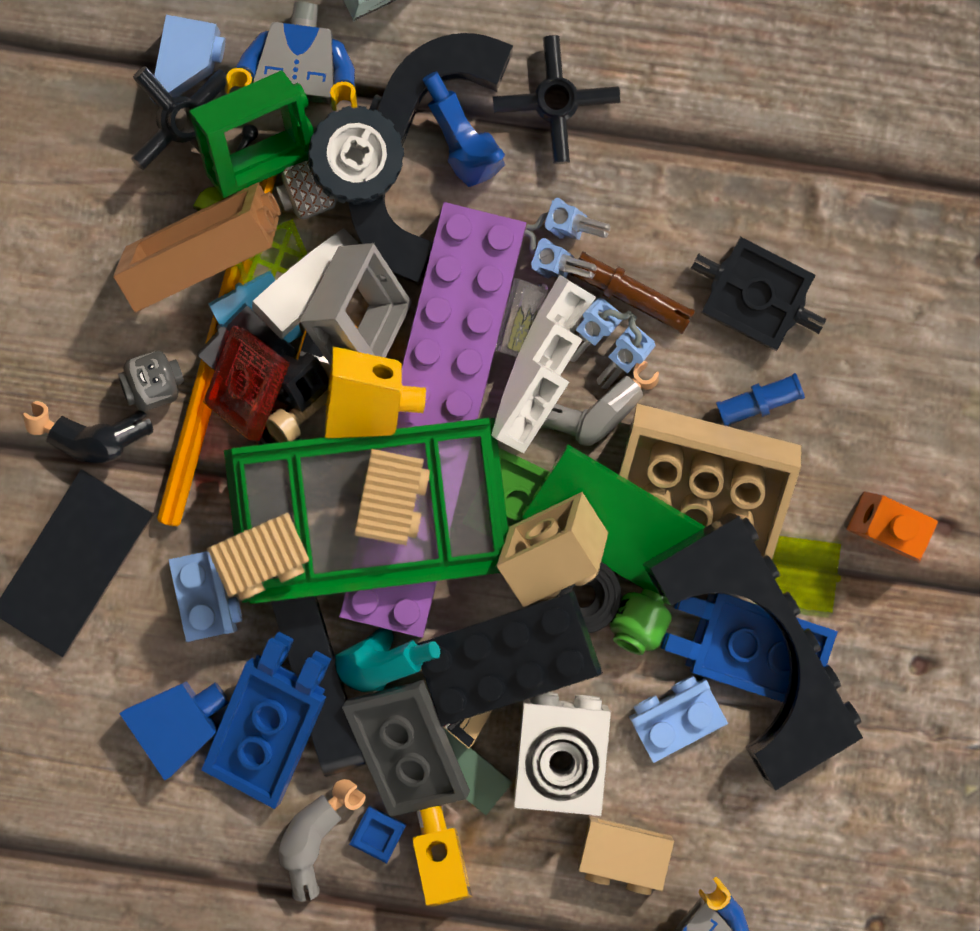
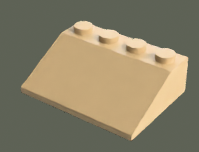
M637 404L618 475L704 526L712 524L729 513L739 515L741 519L747 517L758 533L759 540L755 544L762 557L767 554L772 559L801 469V445Z

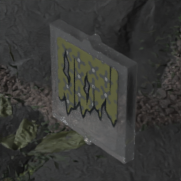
M514 278L495 351L517 358L532 323L550 292L547 284L538 283L535 285Z

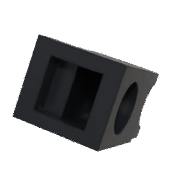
M273 344L262 347V352L282 367L276 384L272 378L264 373V376L275 384L274 389L270 382L250 367L259 376L264 390L271 394L272 397L302 413L328 390V375L318 358L309 353H305L298 360L285 354L279 345ZM260 354V356H261L263 359L265 358L266 361L268 362L269 359L266 358L263 354ZM255 360L254 363L257 364L260 368H263V366L260 363L258 364ZM253 364V368L261 373L262 370ZM266 369L265 372H267L270 376H273V374Z

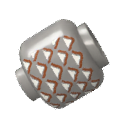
M309 159L284 169L281 174L283 185L276 187L284 211L293 209L295 215L300 219H308L332 210L337 203L335 197L327 196L320 185L317 186L313 180V174L308 166Z

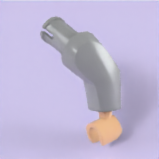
M643 361L641 364L637 363L634 367L633 379L624 376L589 409H585L582 412L555 404L541 427L575 436L576 441H579V445H593L607 436L630 413L643 397L641 389L649 390L657 385L659 382V372H656L649 380H642L639 374L648 366L647 361Z
M342 779L337 781L332 790L333 797L330 800L323 794L296 814L281 840L278 855L280 866L288 870L294 900L306 901L304 885L308 889L310 900L319 894L320 890L317 885L313 864L319 855L322 838L342 819L336 810L342 805L350 810H355L362 806L365 801V794L357 790V785L350 780Z

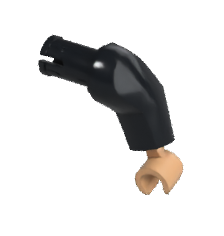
M39 401L31 403L32 413L35 417L23 413L24 425L28 433L31 435L48 433L47 443L81 462L105 463L119 459L124 447L153 433V425L150 419L142 421V418L146 417L147 414L140 410L112 426L100 423L88 427L64 416H61L55 423L49 419L48 407Z

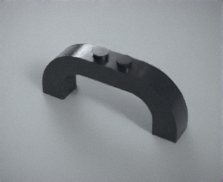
M457 33L433 39L412 51L399 64L392 74L383 96L376 94L369 110H377L382 113L384 118L390 119L393 122L394 129L400 133L403 147L419 105L429 92L422 80L424 77L437 71L443 82L467 80L497 92L513 54V45L493 37L475 33ZM385 194L379 196L377 200L362 202L359 205H353L352 202H349L351 219L361 243H374L395 276L419 286L429 262L433 242L400 228L391 219L386 210Z

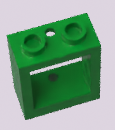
M282 70L190 110L205 173L223 198L309 159L308 149L314 129L304 111V108L309 105L308 99L302 86L299 83L293 84ZM280 108L285 131L231 155L229 154L224 132Z

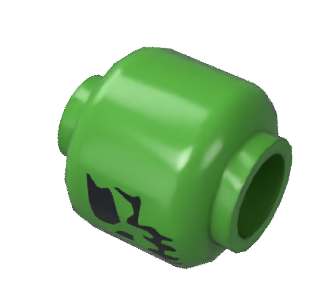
M643 589L641 593L630 592L623 595L620 607L609 624L610 630L615 635L613 641L618 646L637 655H643L645 651L656 650L660 646L671 624L672 615L664 606L665 602L658 593L649 589Z

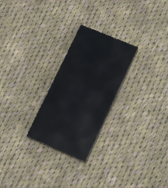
M81 469L0 598V619L59 656L65 657L154 516V513L84 469Z

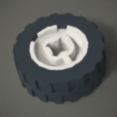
M351 106L342 107V110L333 111L328 114L327 118L323 121L321 120L317 125L308 149V166L317 186L320 185L327 196L330 197L331 195L337 198L338 202L344 204L345 202H352L353 205H359L366 201L372 202L377 200L379 196L387 193L401 172L404 157V147L401 144L402 138L400 133L394 129L393 122L390 119L384 118L381 112L369 110L366 106H358V108H351Z

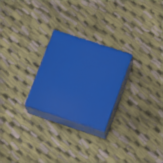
M369 805L349 845L387 864L406 827V823L394 817H389L388 814Z

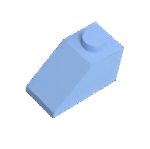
M166 15L154 76L172 97L180 96L211 75L215 62H222L225 38L220 37L221 32L216 24Z

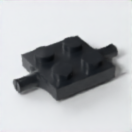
M741 236L731 255L721 265L698 253L690 268L713 280L711 294L701 311L702 314L774 351L778 350L787 331L796 323L819 334L827 318H823L804 308L806 294L816 275Z

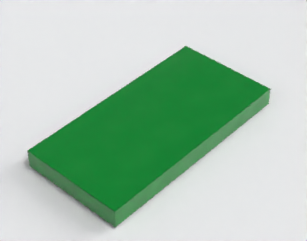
M568 444L522 514V517L527 519L583 492L608 531L601 562L639 587L656 593L658 592L642 564L706 527Z

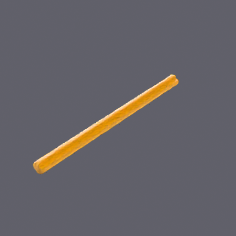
M277 175L259 182L264 193L270 192L272 194ZM254 256L225 270L218 298L234 290L237 283L242 285L247 283ZM214 314L206 343L217 332L216 328L219 325ZM202 359L199 364L157 516L158 522L173 527L181 524L221 376Z

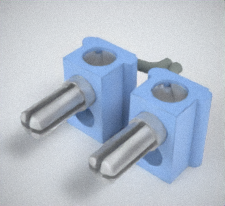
M555 198L551 203L549 212L543 213L535 224H528L524 233L530 239L529 249L534 256L531 263L532 269L547 279L551 278V276L559 277V275L567 279L569 272L591 279L595 275L593 272L571 265L596 272L595 264L575 259L564 248L554 245L546 238H542L536 248V237L531 231L538 230L545 221V228L559 239L567 236L580 240L582 232L606 238L609 233L603 230L610 231V225L587 218L578 208L568 205L560 198Z
M597 298L583 313L584 320L576 328V331L579 332L578 336L583 339L584 343L571 357L570 361L576 362L591 343L596 346L603 336H609L622 320L630 318L629 326L616 340L617 347L608 357L612 362L597 378V383L600 385L612 369L616 367L615 372L602 386V388L608 389L622 371L628 373L636 363L641 364L655 348V343L653 339L635 325L637 316L628 310L622 314L605 299Z

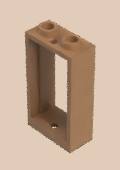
M259 182L126 246L113 277L136 313L271 248L277 230L278 216L281 215L278 203L270 192L264 193Z

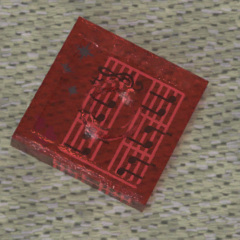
M233 326L203 403L247 440L260 441L290 363L247 329Z

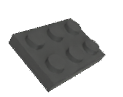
M423 680L346 700L342 709L389 817L457 802L467 798L470 789L445 730L441 726L436 709Z

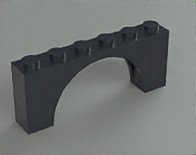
M729 513L642 565L661 599L671 606L687 598L702 594H733L748 598L759 605L778 626L784 638L789 656L790 674L787 693L777 716L770 726L756 740L745 747L765 783L776 791L863 739L857 727L862 721L853 705L849 701L844 703L836 690L841 687V683L833 669L829 665L823 666L816 653L821 650V647L809 628L803 630L796 616L800 614V609L794 598L788 591L782 593L775 579L780 577L776 565L767 554L762 557L755 542L759 540V536L754 526L747 517L741 519L739 515Z

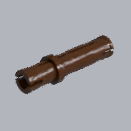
M582 251L579 260L595 264L596 272L578 266L575 267L591 271L595 275L591 279L573 273L570 274L571 276H575L603 291L602 296L609 300L613 296L683 334L690 322L689 319L692 318L695 312L694 309H690L625 275V269L619 266L614 269Z

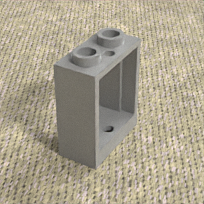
M374 243L338 246L300 322L330 365L333 347L386 358L412 301ZM356 287L369 305L358 329L345 312Z

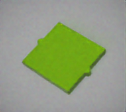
M779 536L772 558L780 574V577L775 580L782 593L788 591L792 595L799 609L833 613L836 583L841 581V576L838 574L841 544Z

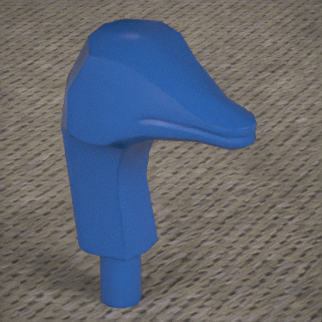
M437 71L424 77L422 80L433 98V101L428 106L449 146L448 162L456 176L468 187L483 183L495 176L505 166L503 160L505 154L499 148L493 136L489 132L477 133L466 119L456 93L447 90Z

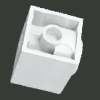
M548 692L523 700L514 808L601 816L611 711L607 705H602L600 697L575 695L574 702L559 701L558 693ZM555 752H569L573 756L570 765L563 769L551 766L549 760Z

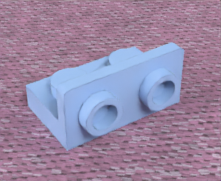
M205 551L169 559L186 642L238 631L236 623L242 622L238 598L228 597L209 552Z
M694 675L689 676L671 686L673 694L660 701L654 695L634 706L636 713L629 716L653 763L728 724L706 679L701 678L696 681Z

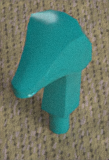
M378 628L363 641L335 656L336 671L341 681L349 688L369 694L382 691L387 683L417 673L421 670L423 662L438 658L440 656L439 645L434 641L417 645L412 640L390 650L394 640L392 630Z

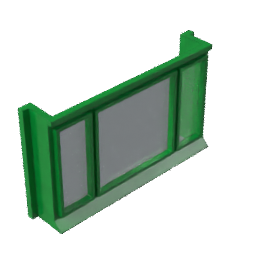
M495 418L398 428L391 436L322 437L224 450L234 536L288 512L309 558L308 562L302 564L304 573L284 582H280L278 575L262 582L265 590L242 600V603L249 602L253 604L501 573L497 563L508 533V522L498 440L491 436ZM371 449L424 459L422 469L430 470L425 496L417 494L414 511L421 513L418 534L416 538L408 537L407 546L354 535Z

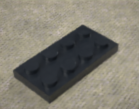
M574 591L417 643V645H422L434 641L440 648V656L423 662L421 669L441 726L603 674Z

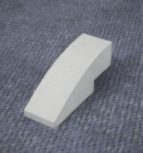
M345 228L312 250L253 300L252 310L281 340L300 323L338 246L359 245Z

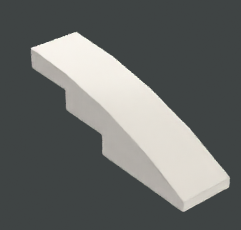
M561 275L557 278L539 309L517 355L491 434L495 439L523 454L569 384V381L560 375L583 340L574 332L583 319V313L596 298Z

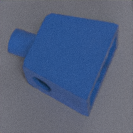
M186 681L137 703L119 714L165 781L175 774L217 733L218 726L211 715L229 704V700L216 682L196 695Z

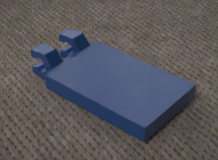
M724 593L708 594L706 601L690 597L674 604L673 608L698 616L700 620L693 641L666 632L660 646L661 649L686 657L685 666L691 667L690 672L780 702L784 701L790 674L788 650L778 626L766 611L757 604ZM797 618L803 630L809 628L821 647V650L816 654L822 665L826 666L838 631Z
M281 632L276 633L274 639L270 638L262 656L256 655L255 659L251 658L245 663L201 769L203 772L273 809H276L283 800L326 700V696L323 695L325 689L318 685L325 676L331 658L316 651L313 653L312 658L306 659L300 675L281 667L294 640Z

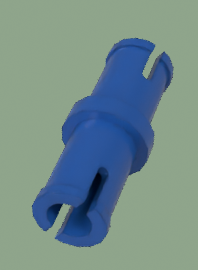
M791 374L792 376L760 387L759 383L750 386L751 391L716 402L724 426L729 427L731 424L758 414L765 417L770 415L769 410L804 399V392L797 374Z

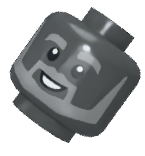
M159 350L127 360L123 367L124 372L118 374L127 404L129 406L135 404L140 411H148L174 402L178 397L177 385L184 383L177 360L168 361L166 355Z

